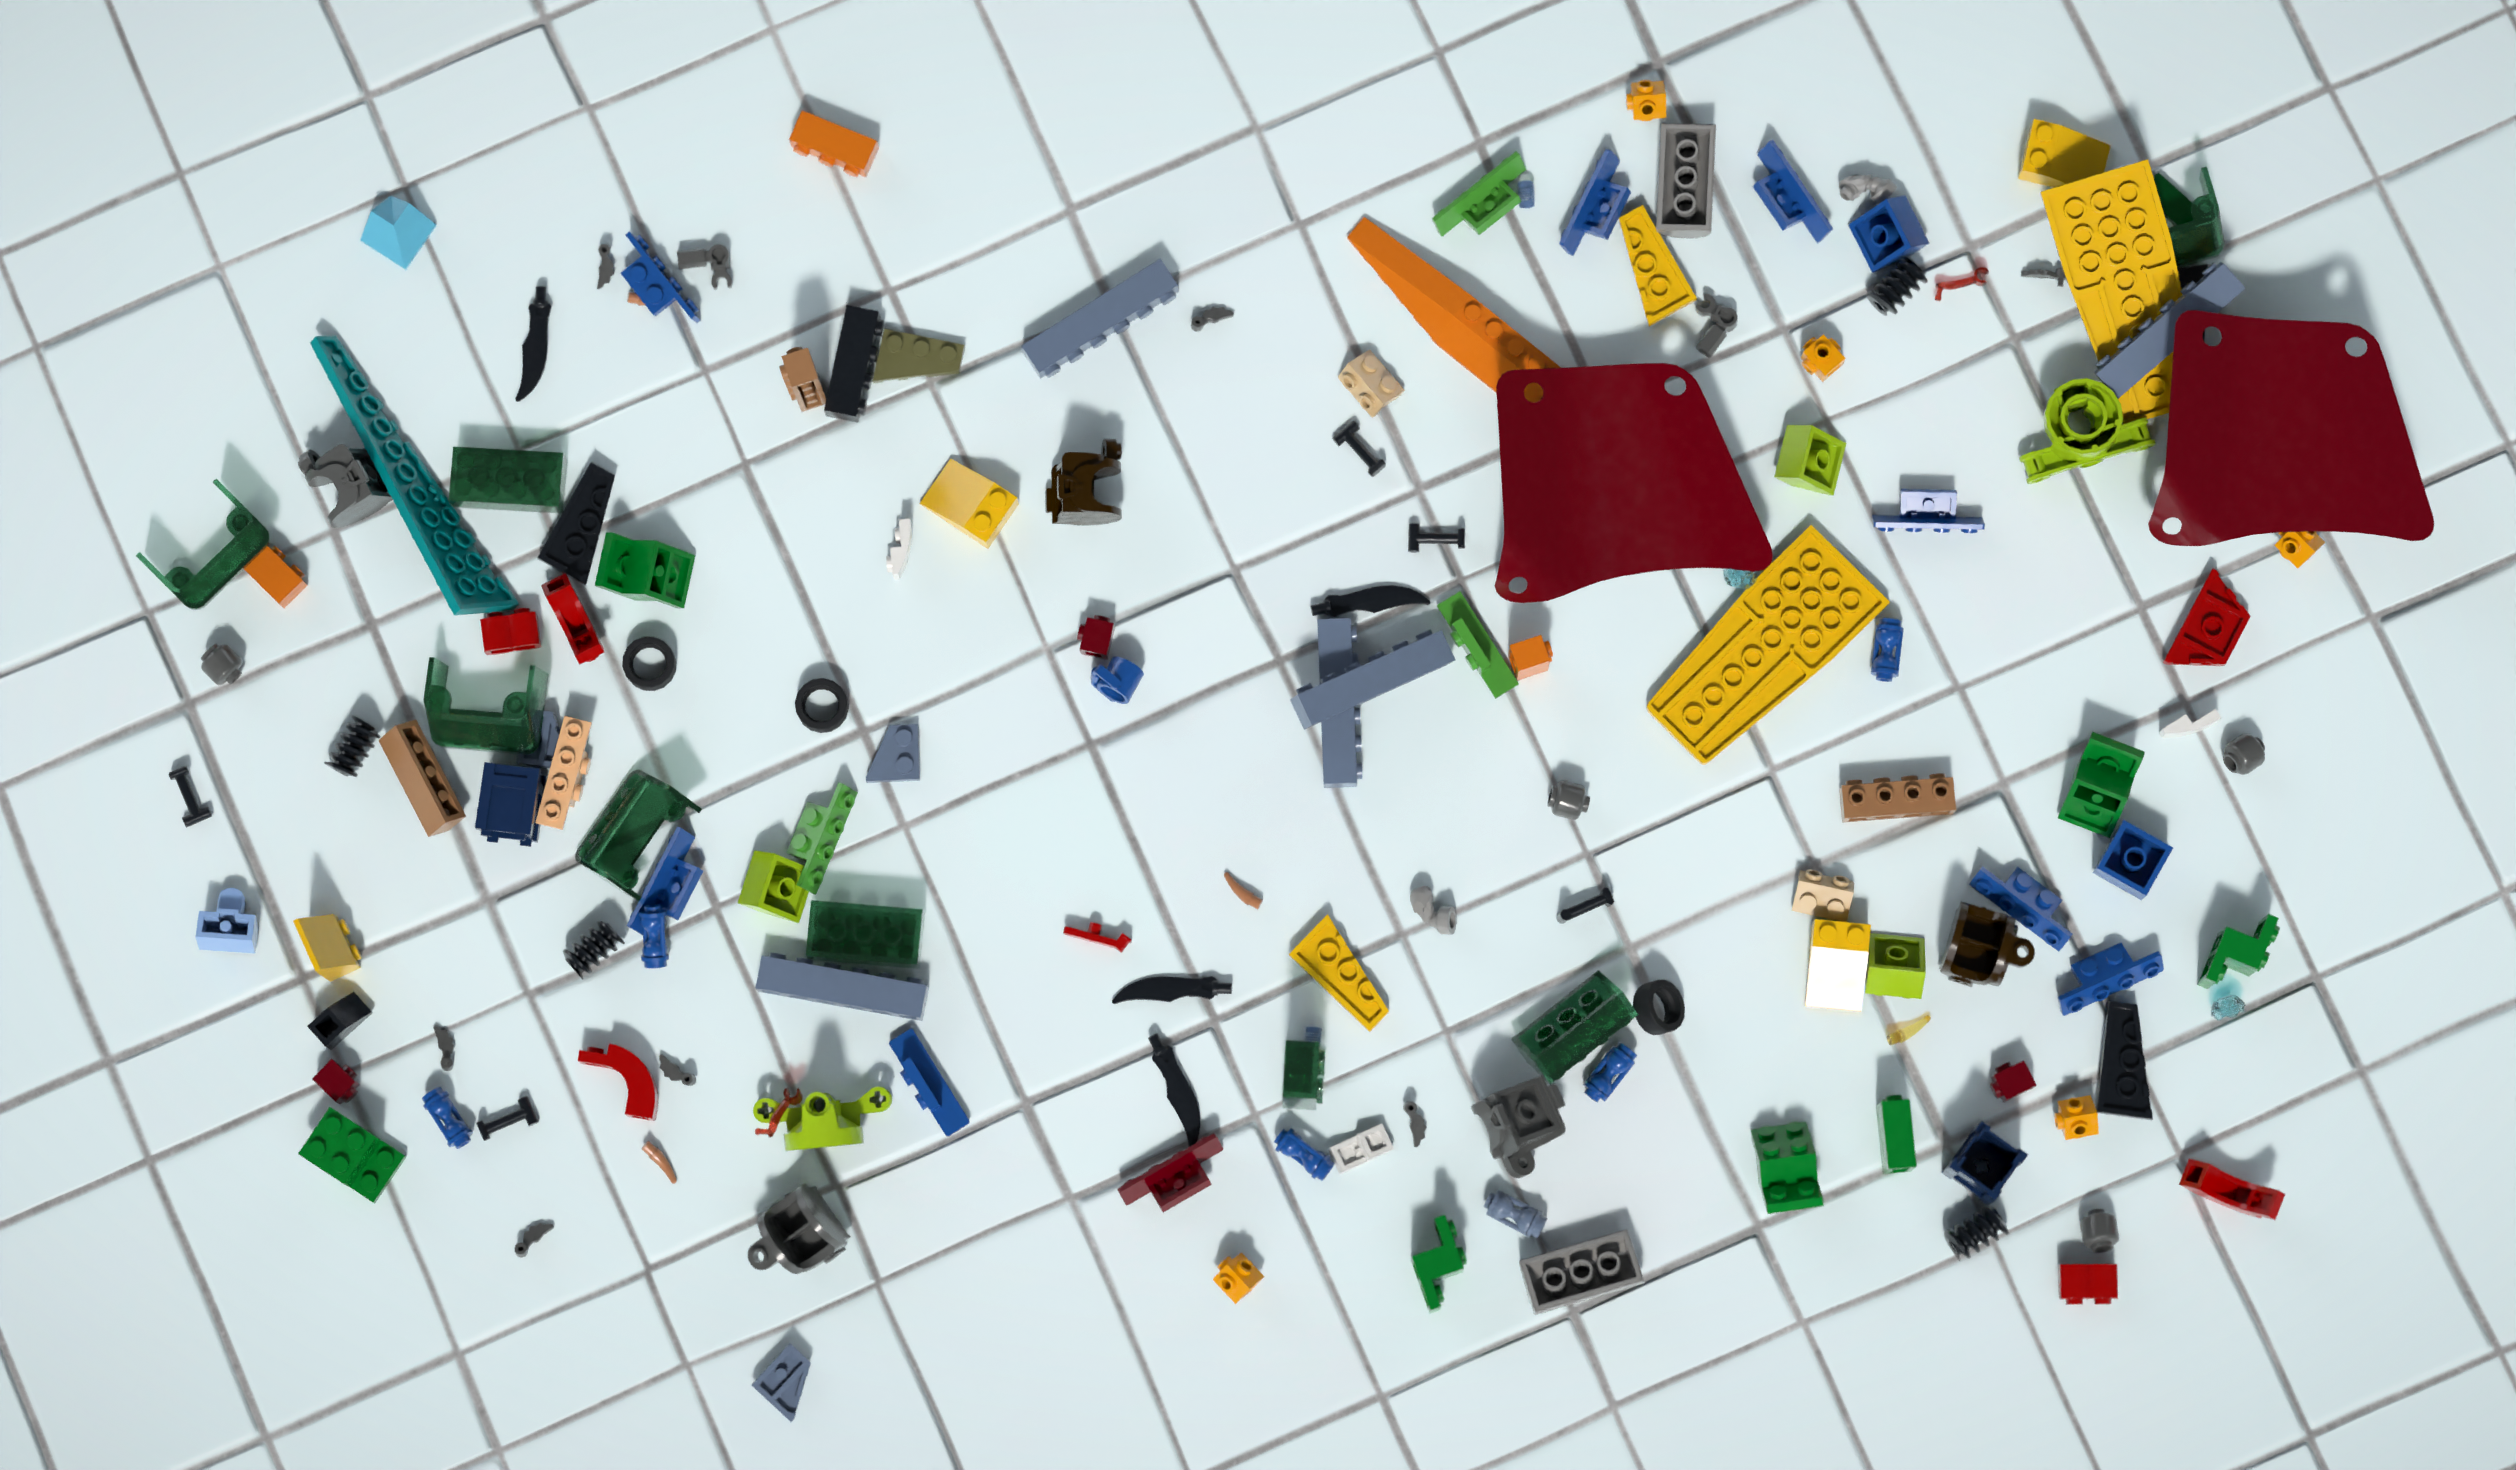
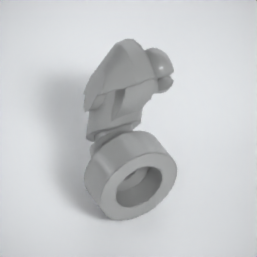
M1855 174L1845 177L1839 183L1842 199L1853 201L1863 192L1870 189V199L1876 205L1890 197L1897 189V186L1891 179L1871 177V174L1859 176Z
M1424 885L1413 889L1410 893V902L1414 913H1417L1425 924L1429 922L1430 926L1436 928L1440 934L1453 935L1457 924L1455 908L1441 906L1436 912L1434 910L1431 888Z

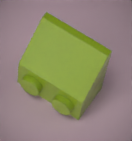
M1787 425L1774 477L1794 487L1834 496L1846 443L1812 425Z
M754 850L738 904L758 912L799 923L809 894L808 891L797 886L804 865L775 853Z
M1870 933L1865 994L1921 999L1926 974L1925 938Z

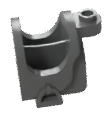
M340 444L322 457L311 449L299 456L298 466L302 473L305 474V479L310 487H320L334 483L338 491L337 505L327 517L330 526L333 528L345 527L361 521L381 510L387 503L393 500L365 447L363 449L348 448L346 445Z
M1543 1075L1495 1092L1471 1106L1473 1114L1481 1117L1488 1130L1490 1140L1489 1151L1493 1159L1501 1158L1507 1172L1514 1178H1523L1534 1170L1535 1160L1531 1150L1556 1139L1566 1131L1565 1124L1558 1111V1108L1565 1106V1102L1556 1083L1547 1086Z
M804 1183L793 1192L787 1193L784 1199L769 1208L758 1218L757 1223L762 1238L750 1246L747 1257L751 1266L757 1270L769 1269L779 1262L789 1272L799 1274L810 1271L823 1262L825 1264L831 1262L846 1250V1240L851 1236L847 1234L817 1190V1187H809L807 1183ZM759 1252H762L764 1255L763 1261L758 1258Z

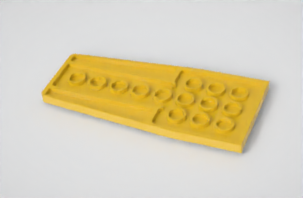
M2148 159L2040 192L2065 278L2098 361L2107 354L2110 357L2119 350L2117 345L2128 336L2131 338L2135 337L2140 332L2138 327L2150 317L2154 320L2161 314L2159 309L2171 299L2175 302L2182 296L2172 240ZM2173 352L2118 398L2122 407L2123 424L2140 418L2150 419L2169 413Z
M1810 525L1748 586L1648 702L1647 712L1700 764L1706 765L1830 663L1889 605L1890 601Z

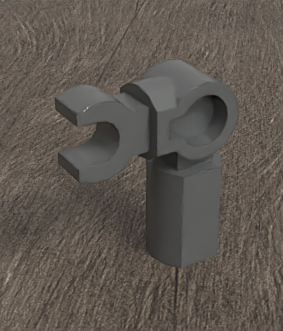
M717 244L712 246L709 251H705V248L677 251L679 269L706 267L707 263H711V270L715 271L711 280L714 290H718L717 281L721 278L727 280L728 288H732V278L727 273V270L730 269V255L725 246Z
M1705 293L1703 299L1710 306L1702 308L1697 304L1695 311L1701 316H1710L1711 321L1716 323V325H1711L1697 344L1696 349L1706 357L1711 358L1726 338V332H1731L1736 328L1738 315L1730 307H1724L1721 304L1717 305L1714 297Z

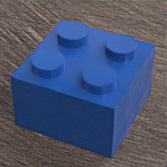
M2123 820L2093 873L2134 897L2143 900L2150 891L2173 847Z

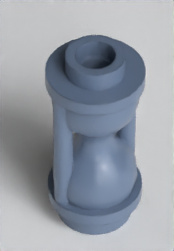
M1498 1190L1496 1194L1491 1192L1484 1204V1207L1488 1209L1486 1215L1529 1238L1531 1235L1538 1238L1548 1219L1542 1216L1543 1213L1501 1190ZM1513 1204H1515V1205H1517V1206H1519V1207H1521V1208H1523V1209H1522V1210L1517 1209V1208L1514 1207ZM1505 1218H1511V1219H1513V1220L1515 1221V1223H1513V1222H1511V1221H1509V1220H1507V1219H1505Z

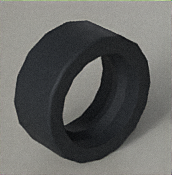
M644 636L634 640L626 648L622 667L626 677L635 687L644 691H656L664 688L672 681L676 673L677 661L672 649L665 641L656 637ZM646 648L659 650L666 660L663 673L658 678L652 680H645L639 677L633 667L636 654Z
M825 678L812 679L805 683L797 692L795 699L796 713L802 724L809 730L818 733L831 732L840 727L845 721L849 710L848 698L842 687L833 680ZM824 689L836 696L838 709L833 718L820 722L813 720L808 715L805 704L811 693Z
M1665 979L1655 980L1637 988L1633 997L1634 1016L1645 1032L1651 1035H1661L1675 1031L1681 1026L1685 1016L1684 1000L1679 989L1672 982ZM1654 993L1658 995L1664 1006L1665 1016L1663 1022L1654 1010Z

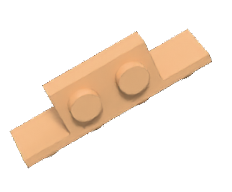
M564 716L536 818V824L563 830L569 807L574 808L575 802L581 800L584 788L583 785H580L583 774H588L591 759L588 758V753L585 751L592 725L591 722Z

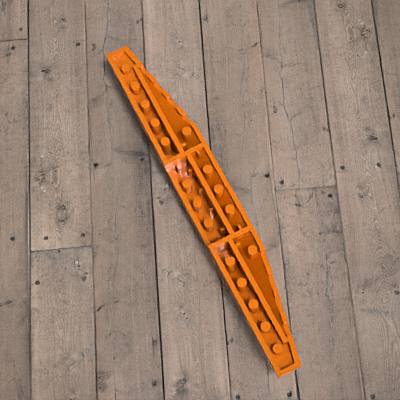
M1366 217L1347 236L1349 242L1364 260L1371 265L1385 285L1387 284L1400 303L1407 308L1415 321L1431 337V340L1495 393L1497 382L1506 371L1561 368L1472 295ZM1530 383L1526 386L1524 395L1528 401L1538 402L1543 397V389L1537 383Z

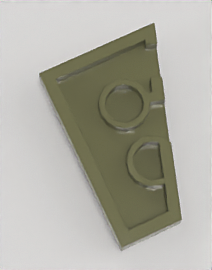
M884 329L873 383L897 379L898 381L908 380V378L922 376L934 377L959 374L965 345Z

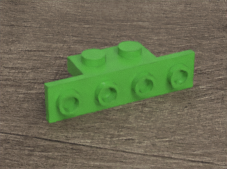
M1516 151L1508 158H1505L1501 164L1484 175L1477 183L1461 193L1457 199L1441 209L1432 218L1438 233L1442 237L1463 220L1480 235L1521 202L1519 195L1508 186L1510 182L1526 170L1520 154Z
M1461 591L1437 605V608L1453 631L1450 633L1453 641L1458 648L1460 646L1463 647L1467 654L1465 659L1473 671L1477 669L1495 699L1519 685Z
M838 782L828 808L810 802L806 803L786 852L793 857L806 860L797 886L814 895L817 894L822 884L824 874L833 857L835 847L858 792L843 783Z

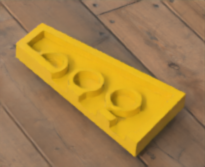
M1641 205L1619 218L1620 227L1648 326L1650 327L1697 301V297L1661 235L1656 231V227L1644 206Z
M1327 914L1289 953V956L1368 1032H1371L1389 1013V1010Z

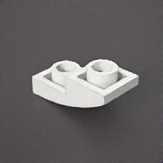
M910 518L899 519L900 528H895L896 545L901 544V547H891V556H886L887 572H892L894 580L901 579L910 556L912 545V523Z

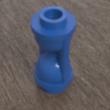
M1880 618L1879 624L1876 625L1871 674L1875 675L1878 681L1892 682L1893 678L1899 676L1904 628L1901 627V620ZM1881 645L1882 651L1879 655V646ZM1896 646L1895 657H1894V656H1893V649H1894V647Z
M659 904L645 905L644 910L639 911L643 929V955H641V961H644L645 968H663L667 966V960H669L665 942V916L667 915V910L661 909Z
M1621 1042L1616 1047L1612 1046L1583 1083L1587 1088L1584 1093L1595 1102H1598L1600 1099L1605 1102L1635 1064L1633 1060L1637 1055ZM1606 1064V1069L1602 1073H1599ZM1619 1074L1618 1077H1617V1078L1614 1080V1082L1612 1083L1613 1077H1614L1615 1075Z
M437 1087L422 1097L425 1103L423 1105L424 1109L428 1110L448 1141L447 1145L449 1147L455 1146L459 1149L471 1141L470 1136L473 1134L471 1128H468L447 1091Z
M1292 1127L1289 1131L1283 1129L1274 1141L1278 1145L1275 1150L1301 1164L1312 1175L1313 1179L1318 1178L1323 1181L1335 1165L1330 1160L1331 1156L1328 1154L1326 1156L1322 1151L1315 1150L1308 1145L1298 1133L1294 1132L1295 1129Z

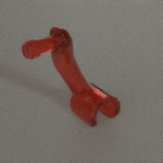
M1979 267L1975 270L1973 276L1954 281L1938 282L1935 285L1937 288L1935 301L1942 299L1943 289L1954 290L1972 284L1977 286L1986 285L1987 281L1980 280L1977 274H1989V270L1985 267Z
M788 1088L784 1089L783 1095L785 1098L773 1113L768 1129L757 1128L755 1129L756 1135L761 1134L768 1135L769 1138L773 1137L780 1119L788 1106L798 1105L802 1101L803 1094L799 1088H797V1094L794 1097H789L790 1091Z

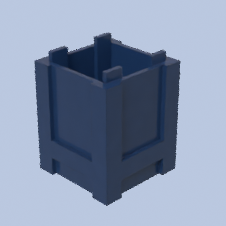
M484 762L475 829L481 831V836L487 837V842L498 843L499 838L520 840V846L531 847L532 842L538 843L541 825L535 822L547 782V776L542 775L539 768Z
M1981 1121L1970 1132L1952 1160L1942 1171V1174L1958 1182L1979 1198L1978 1200L1989 1206L1996 1201L2002 1192L2001 1189L2014 1170L2024 1162L2028 1154L2020 1148L2015 1149L1990 1131L1991 1127ZM1985 1159L1988 1162L1986 1166L1989 1170L1988 1172L1982 1171L1979 1174L1975 1171L1977 1166L1974 1162L1975 1160L1982 1161Z

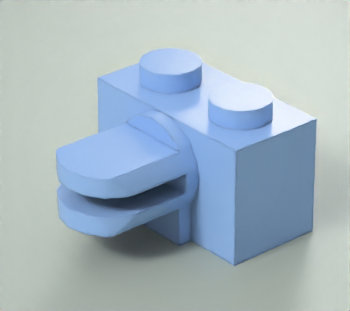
M236 888L222 890L218 898L216 912L199 911L195 936L199 950L255 953L259 927L256 915L244 914L246 901L240 890Z

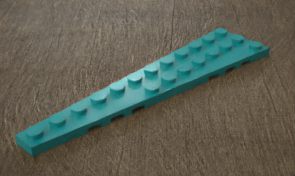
M315 336L310 344L316 357L328 376L352 425L355 427L454 616L514 610L519 605V602L501 576L496 578L489 568L491 561L486 554L480 555L474 546L475 538L471 532L468 533L459 524L461 521L460 516L450 505L441 488L410 443L402 441L396 432L399 427L395 421H389L383 413L384 405L380 399L372 396L367 390L369 383L362 373L359 372L356 364L336 336Z

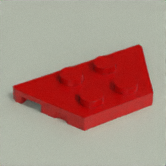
M2212 568L2163 661L2164 664L2226 665L2251 616L2244 606L2239 604L2232 590L2228 589L2221 580L2217 570Z

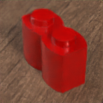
M530 608L515 609L514 614L504 616L502 612H492L486 614V618L480 619L486 655H497L542 647L538 616L535 611L530 612Z
M2117 1264L2058 1265L2059 1299H2066V1305H2083V1299H2094V1305H2110L2111 1299L2118 1298Z

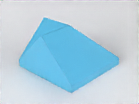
M390 196L371 210L360 241L407 270L437 225L410 203Z

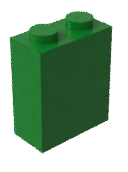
M1902 1095L1885 1096V1099H1882L1876 1106L1883 1174L1911 1172L1917 1167L1910 1099L1902 1100Z

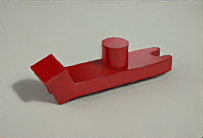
M1090 922L1087 932L1067 926L1063 930L1064 935L1111 947L1120 953L1123 952L1129 943H1132V940L1123 933L1117 940L1100 936L1102 925Z

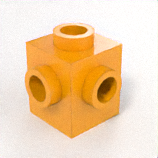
M1641 80L1631 83V93L1626 94L1627 110H1632L1633 120L1651 121L1653 119L1666 118V92L1663 81Z
M1824 334L1818 339L1812 337L1802 347L1804 349L1801 356L1803 360L1802 366L1809 374L1813 375L1815 373L1822 382L1837 371L1846 359L1840 353L1841 347L1831 337L1828 339Z
M2316 531L2279 532L2278 534L2282 538L2274 546L2285 559L2289 560L2298 569L2325 541Z
M2091 1095L2058 1101V1113H2054V1120L2057 1130L2062 1129L2065 1140L2099 1134L2098 1113Z
M1241 1252L1233 1259L1230 1256L1224 1259L1217 1266L1220 1272L1212 1280L1236 1304L1250 1293L1265 1276Z

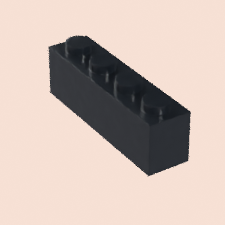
M850 305L846 306L824 407L826 417L858 423L860 415H865L867 399H864L866 389L871 388L873 373L869 371L871 362L876 363L879 347L875 346L877 336H882L884 329V320H881L879 311Z

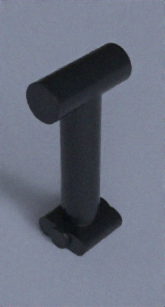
M1352 421L1332 439L1337 446L1346 441L1369 467L1368 474L1374 477L1386 467V463L1382 459L1377 461L1354 435L1360 428L1356 422Z
M1411 523L1409 524L1408 552H1419V544H1458L1459 549H1464L1465 529H1458V533H1420V524Z
M187 766L170 772L169 777L171 780H176L190 813L182 817L187 828L212 817V813L209 807L200 810L186 777L189 774Z
M1605 887L1599 895L1568 909H1563L1556 917L1557 922L1564 924L1568 920L1604 904L1610 907L1614 903L1613 896L1609 888Z
M526 1096L518 1100L521 1109L484 1124L483 1120L477 1122L476 1124L483 1140H489V1134L526 1119L528 1126L537 1124L539 1121L529 1097Z

